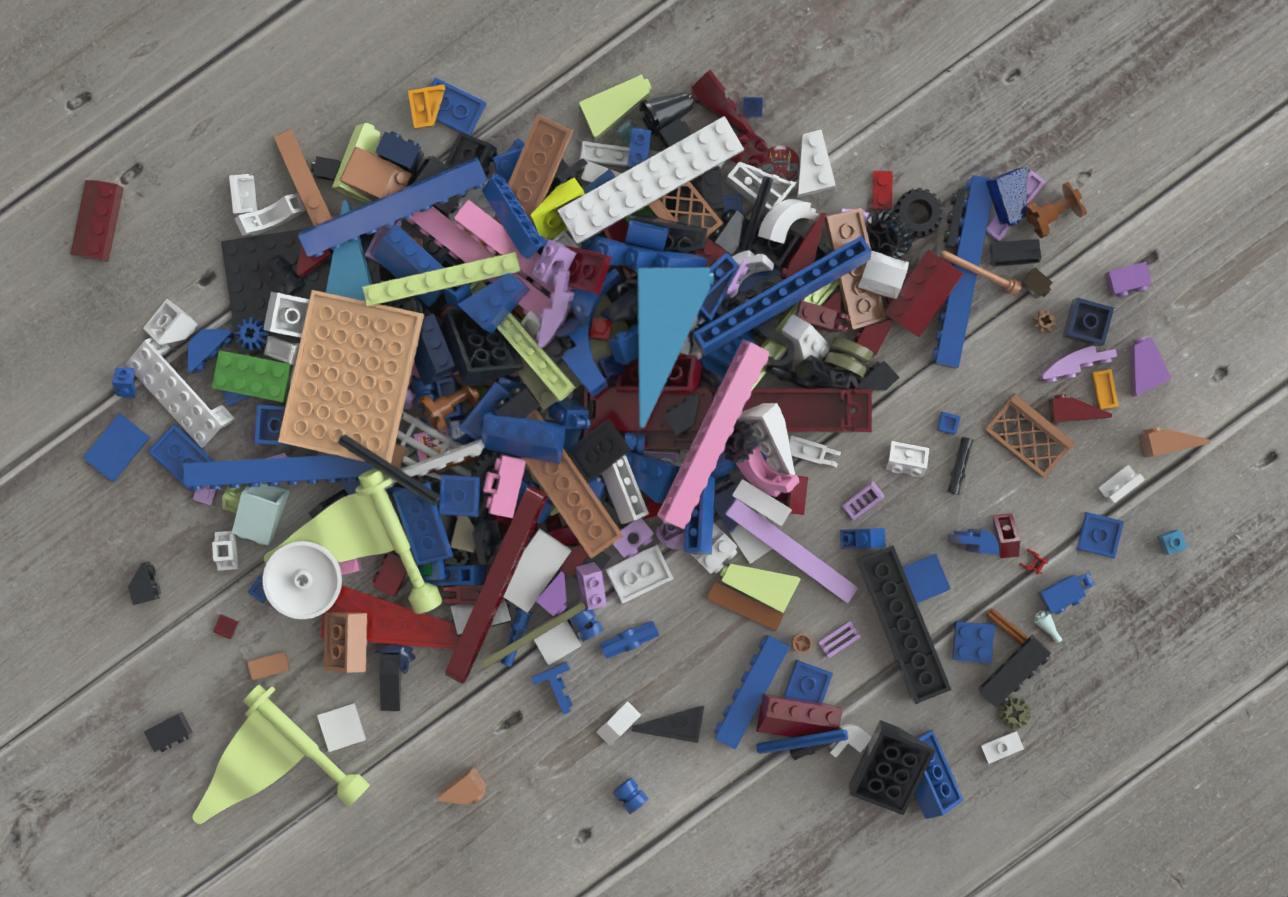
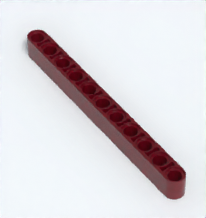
M531 486L523 494L445 671L446 676L461 684L467 680L546 503L548 495Z

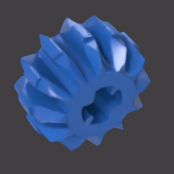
M250 317L249 323L243 319L242 323L244 326L237 325V328L241 330L240 332H235V335L241 337L236 341L237 343H242V348L245 349L249 346V350L253 351L254 345L258 349L261 348L260 341L262 343L267 342L263 339V336H268L269 333L263 332L264 325H261V320L258 319L255 322L254 318ZM250 330L255 332L253 333V338L248 336L250 335Z

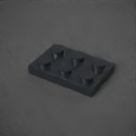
M609 418L568 449L566 453L588 484L632 450Z

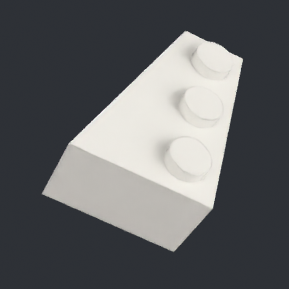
M822 130L806 133L801 137L797 198L831 190L835 187Z
M738 162L725 181L752 204H755L763 177L772 178V187L764 209L766 215L775 205L787 197L796 184L793 181L784 180L777 175L768 174L761 169L742 162Z
M794 314L782 329L783 336L789 339L795 348L793 368L810 355L822 360L829 352L831 345L809 323Z

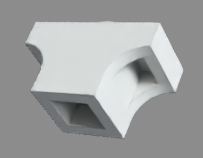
M232 531L215 532V540L212 542L213 561L217 564V570L238 569L236 535L232 534Z

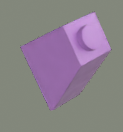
M1143 336L1135 340V345L1130 347L1132 396H1137L1172 379L1152 337L1145 339Z

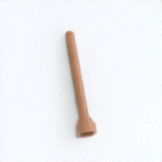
M947 251L941 252L943 259L1003 286L1008 294L1016 296L1021 290V282L1015 279L1006 280Z

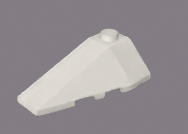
M763 403L742 412L737 420L750 424L749 429L754 430L752 436L756 437L755 443L767 457L766 463L777 472L795 475L785 419L777 403Z

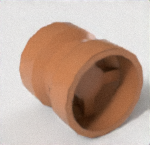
M798 633L793 636L791 644L797 652L807 653L811 649L812 641L808 635Z

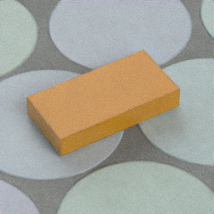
M1112 369L1092 372L1098 408L1118 407Z

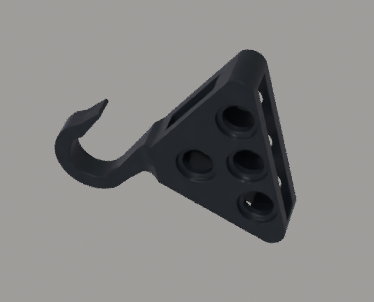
M779 276L772 277L721 302L716 310L717 319L730 312L728 310L730 307H739L746 303L748 298H754L763 293V291L782 282V278ZM777 315L747 332L780 344L788 349V356L783 360H775L768 356L767 364L769 366L783 369L793 362L795 348L789 339L775 331Z

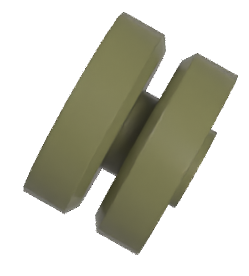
M834 337L831 347L838 353L828 352L824 362L836 370L852 371L855 377L863 378L867 369L860 362H870L873 352L847 339Z

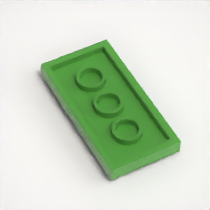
M219 350L212 388L286 403L293 365Z

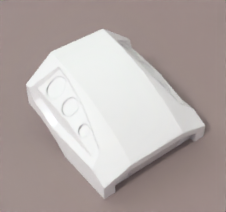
M872 251L871 260L866 263L858 288L896 299L904 282L909 262Z

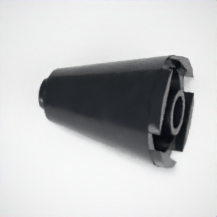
M686 92L640 101L639 110L644 112L645 117L642 120L646 128L651 130V134H655V137H657L661 129L678 118L681 119L693 110L694 99Z

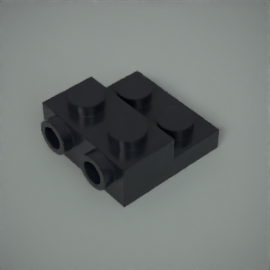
M460 132L445 165L453 168L478 157L487 178L489 175L488 167L493 162L492 157L497 156V148L488 142Z

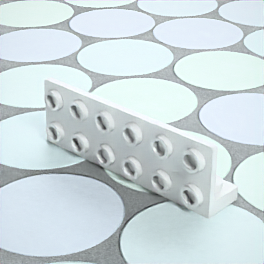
M152 337L144 340L126 362V366L135 369L136 377L201 448L205 447L221 428L230 424L235 418L223 405L210 410L161 356L170 350L167 343L160 345Z

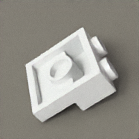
M713 523L712 555H691L710 574L713 571L717 574L724 567L722 562L726 558L731 560L737 554L735 549L738 546Z

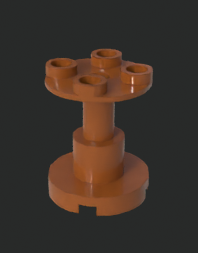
M1069 182L1062 185L1065 198L1053 205L1049 202L1041 207H1038L1033 201L1025 204L1024 213L1029 224H1033L1036 228L1033 231L1039 238L1042 239L1050 234L1048 224L1056 221L1059 218L1058 215L1071 208L1079 218L1087 214L1085 207L1080 202L1082 196L1079 190H1073Z
M459 375L455 376L459 390L448 397L442 395L432 401L427 395H424L418 399L420 408L423 406L425 408L423 413L425 418L435 430L438 429V432L446 428L444 417L454 411V406L465 399L473 408L478 403L477 398H479V394L476 389L470 388V386H463Z

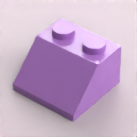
M564 571L559 573L536 600L552 616L556 613L560 615L567 607L565 604L568 600L566 573Z

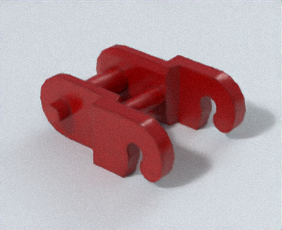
M1028 548L1027 551L1035 555L1032 565L1029 567L1022 563H1019V565L1029 571L1031 569L1036 571L1035 574L1037 575L1039 573L1042 574L1041 570L1044 564H1048L1046 558L1038 557V553ZM1040 560L1039 567L1037 569L1034 568L1036 561Z

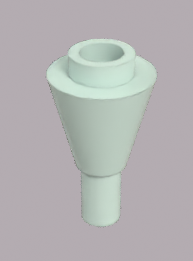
M1039 611L1035 615L1033 622L1047 634H1050L1056 644L1061 642L1062 638L1056 631L1050 611Z

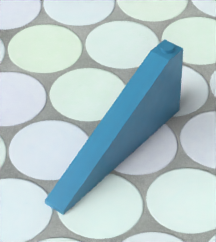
M348 200L343 201L341 215L352 210L351 203ZM359 238L350 243L347 240L341 243V247L334 249L326 293L366 301L363 287L373 284L361 239Z
M638 268L639 428L645 427L710 289V285H713L714 277L713 273H710V268Z

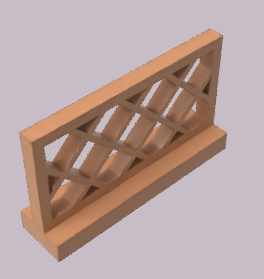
M690 181L682 186H687L691 189V198L680 197V186L677 197L664 195L661 197L663 198V203L660 199H657L648 204L658 218L677 222L678 213L689 214V225H691V215H702L701 227L707 228L704 227L705 216H712L718 223L712 228H707L706 238L724 224ZM695 194L698 199H693V195ZM666 198L677 199L676 211L668 210L665 207ZM679 200L690 201L689 212L678 211ZM693 201H700L703 204V213L692 212Z
M1015 393L985 428L986 431L1044 478L1075 444V442ZM1010 405L1016 409L1017 418L1006 419L1005 411ZM1020 420H1029L1032 430L1021 431ZM1017 421L1018 431L1007 432L1006 422ZM997 422H1004V433H995L991 428ZM1035 432H1044L1047 442L1035 443ZM1032 433L1033 444H1022L1021 434ZM1018 434L1019 445H1010L1007 435ZM1051 444H1059L1063 448L1058 455H1050ZM1047 445L1048 456L1037 457L1036 446ZM1033 446L1034 457L1026 458L1023 456L1022 447ZM1048 458L1049 466L1043 472L1037 466V459Z

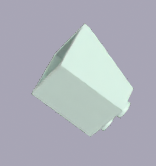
M266 482L260 483V487H249L248 485L241 493L232 534L243 539L256 541L260 545H269L275 536L290 491L277 486H268Z

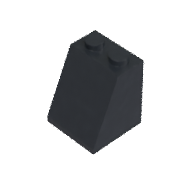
M427 156L406 187L450 168L436 157ZM470 189L466 190L467 193L460 197H456V195L449 197V201L439 205L437 202L432 205L447 215L450 212L453 214L459 206L457 203L461 197L464 198Z

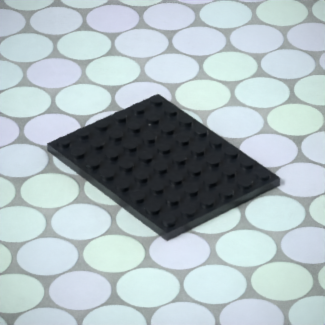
M306 229L221 241L234 334L241 330L237 328L238 324L244 326L242 323L243 319L249 323L250 317H253L255 322L259 319L262 321L261 325L265 324L272 291L260 278L257 271L269 258L281 255L297 273L302 245L298 233ZM375 233L359 235L364 254H366ZM332 257L303 278L300 277L304 284L296 288L290 296L310 300L312 290L326 293ZM366 258L372 284L380 283L378 270L380 264ZM250 330V335L248 336L253 338V333L255 332ZM267 330L263 331L269 333L268 336H274L290 343H300L301 337ZM263 336V339L267 341L268 336ZM236 341L237 354L243 355L265 351L266 343L260 341L261 348L258 349L254 345V350L252 351L249 350V346L245 349L242 348V343H237Z

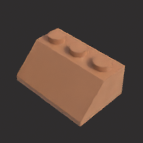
M325 612L324 670L344 673L366 672L367 613Z
M472 767L443 789L437 799L441 802L468 805L472 802L474 805L483 798L482 796L486 792L487 784L477 770Z

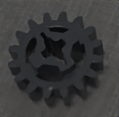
M736 421L733 433L728 437L725 449L722 454H726L725 459H730V462H744V460L750 459L748 454H753L754 452L751 449L756 447L753 443L756 437L752 436L754 430L749 429L750 424H745V421Z

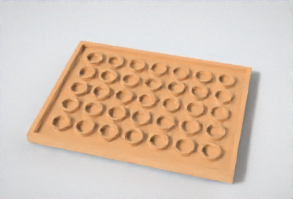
M312 290L278 442L364 461L338 444L339 438L346 434L391 464L424 314L380 304L367 306L366 301Z

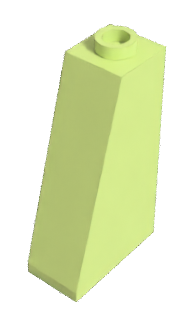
M640 75L579 102L594 140H598L635 109L640 101L650 96L649 90L652 88L648 79H644Z
M369 123L355 126L332 185L333 189L362 204H368L372 201L339 181L355 147H359L377 156L375 151L379 145L380 132L375 130V127Z
M729 563L728 567L724 566L720 573V576H722L721 581L784 613L801 580L799 577L731 563Z

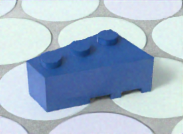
M727 252L710 267V273H713L714 277L713 285H710V289L698 312L708 323L712 320L740 268L739 264Z
M508 273L458 305L484 330L493 333L530 288L517 276Z
M632 450L626 457L638 487L656 503H663L680 466Z

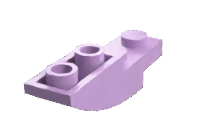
M561 270L554 276L553 285L555 286V293H552L550 299L552 308H544L539 318V322L542 323L541 330L538 331L536 337L539 348L546 347L555 338V332L565 323L571 308L569 301L572 300L573 302L575 293L567 291L570 271Z
M1094 345L1070 353L1049 366L1039 376V380H1045L1046 383L1057 381V377L1064 376V379L1076 377L1075 373L1081 372L1080 365L1084 368L1093 366L1095 361H1100V364L1112 362L1111 358L1117 357L1116 349L1097 353Z

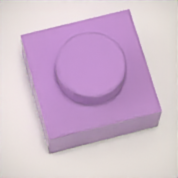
M202 486V490L195 491L193 500L213 505L218 489Z

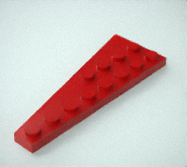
M343 585L341 586L338 598L326 611L367 613V642L455 649L461 637L457 636L454 623L425 613L416 614L413 609ZM325 612L322 614L320 638H324Z

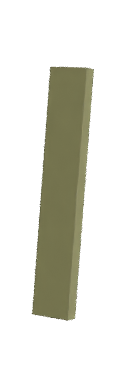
M580 602L482 660V663L485 667H489L585 610L584 603Z

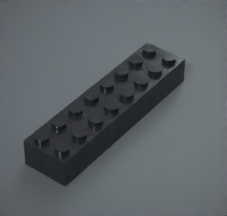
M890 545L855 559L912 702L918 704L952 690L894 546Z

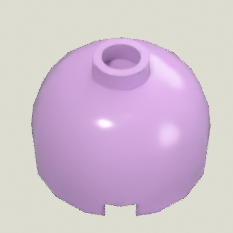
M662 519L663 524L661 527L659 525L657 527L656 535L658 539L670 549L684 548L685 527L683 529L674 524H665Z

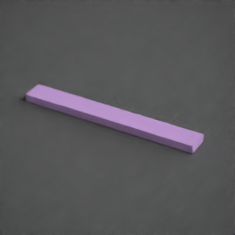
M736 498L726 511L725 515L844 602L848 603L858 590L856 585Z

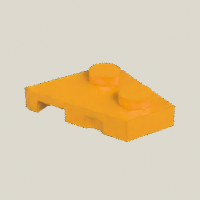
M445 85L408 91L415 130L434 127L445 92Z

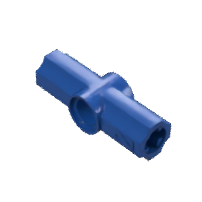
M649 621L637 628L633 627L623 631L618 636L600 643L606 659L621 652H628L641 646L642 643L658 637L659 633L654 622Z

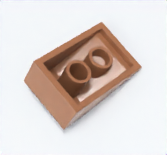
M355 147L339 181L369 200L375 201L405 188L411 174L396 164L359 147Z
M1160 427L1144 430L1145 434L1139 435L1144 457L1158 456L1210 444L1209 439L1168 429L1161 430Z

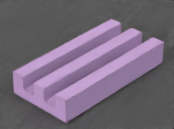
M848 621L818 641L828 658H830L861 636L851 621ZM847 627H850L851 630H849L848 632H846L845 634H843L827 646L824 645L825 642H827L828 640H830L831 638L845 630ZM854 633L855 636H853L852 638H850L849 640H847L831 652L828 651L834 645H836L837 643H839L840 641Z

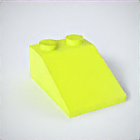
M575 178L557 186L531 214L538 234L547 240H552L561 232L568 231L557 210L585 195Z

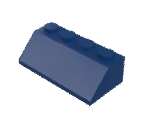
M397 224L383 237L373 254V257L397 279L444 268ZM442 289L416 296L430 308L444 292Z
M491 411L484 415L482 436L485 449L561 464L566 426L530 418L497 416L494 411Z
M933 730L916 736L917 739L936 750L915 792L925 819L942 816L964 801Z

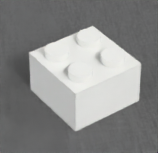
M271 292L263 330L302 337L310 300Z

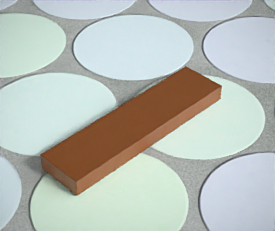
M714 581L706 598L777 631L784 613Z

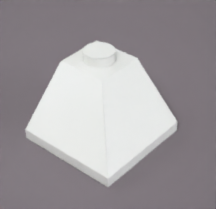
M166 299L143 329L161 345L187 339L194 332L198 324L179 307Z

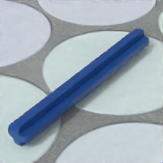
M844 729L762 742L756 745L758 754L846 741L848 739V732Z

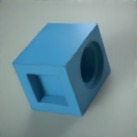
M1173 530L1157 536L1163 554L1170 555L1187 549L1181 530Z

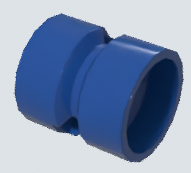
M422 380L412 382L413 391L417 394L415 398L417 409H420L418 399L422 396L427 395L432 401L439 398L440 395L436 392L438 389L436 387L437 383L432 382L424 386Z
M586 608L570 618L574 628H578L577 634L582 642L604 630L600 622L594 619L596 615L593 609L588 610ZM589 622L591 627L586 629L584 625Z
M632 777L613 791L618 801L624 802L623 807L629 814L636 811L649 799L643 790H638V784Z

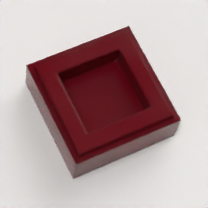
M220 614L213 633L232 639L239 621Z

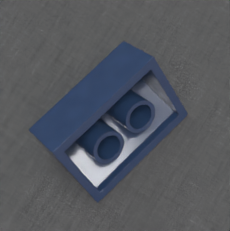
M434 313L423 318L414 363L424 386L458 371L441 323Z

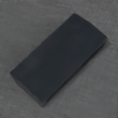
M1039 239L993 242L990 244L992 267L1040 263L1042 258Z

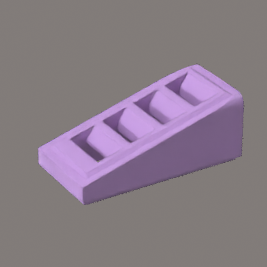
M872 481L846 501L842 507L854 521L884 498V494ZM870 489H871V490L875 493V495L877 496L875 499H874V497L871 495V493L869 492ZM865 494L871 502L867 503L862 495ZM857 499H859L862 502V504L864 505L863 508H861V506L857 503ZM851 503H853V505L858 510L857 513H855L854 510L851 508Z

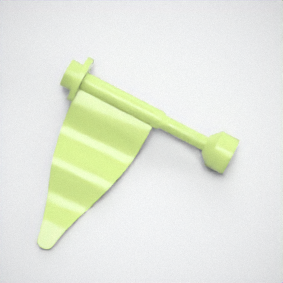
M377 468L366 471L358 477L361 485L356 488V493L345 496L328 506L283 543L264 555V562L267 564L270 557L278 549L296 541L314 542L325 547L333 554L337 562L384 554L395 550L400 555L413 585L408 600L414 613L428 612L439 606L443 601L437 586L423 581L410 551V544L385 490V487L390 485L394 479L386 474L383 475Z
M258 685L243 700L250 708L245 713L248 718L223 753L213 779L192 818L194 822L201 825L224 809L257 794L293 768L304 756L311 758L338 784L337 797L348 808L364 793L370 784L360 774L346 776L319 750L316 743L268 699L276 689L272 686L266 691Z

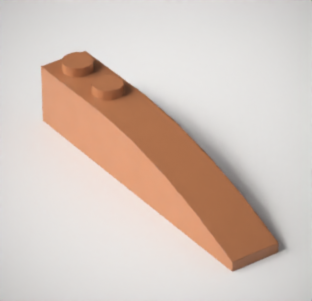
M290 129L275 136L274 139L313 225L315 226L332 219L329 208L292 130Z

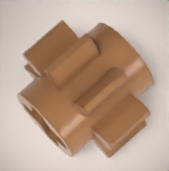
M1041 310L1038 311L1039 316L1032 318L1035 320L1033 328L1038 327L1040 329L1039 333H1042L1044 329L1048 333L1051 332L1050 326L1057 325L1053 322V318L1056 315L1051 316L1049 314L1050 310H1046L1045 314ZM1046 318L1045 321L1048 322V324L1043 325L1041 319Z

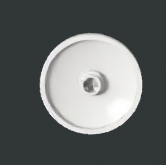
M309 541L292 542L278 549L268 560L263 573V588L271 605L283 615L295 619H310L326 612L338 598L342 586L341 569L336 558L325 547Z

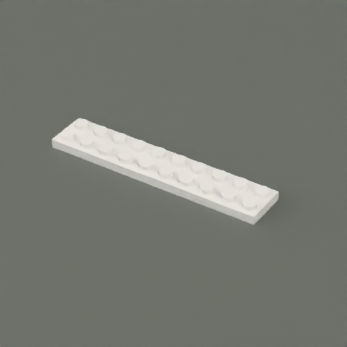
M724 116L560 208L557 212L578 245L739 154L744 148Z

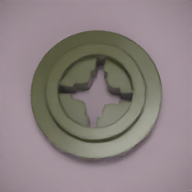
M1010 698L1000 707V719L1005 726L1011 729L1022 728L1031 717L1030 708L1025 701L1019 698ZM1013 708H1015L1016 711H1022L1020 712V714H1018V721L1015 717L1009 716L1013 713Z

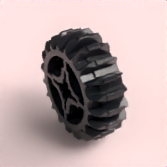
M888 209L877 211L871 215L865 225L872 251L895 259H900L907 254L914 238L910 236L913 231L909 230L910 224H906V218H901L900 213L895 214L894 210L888 211Z

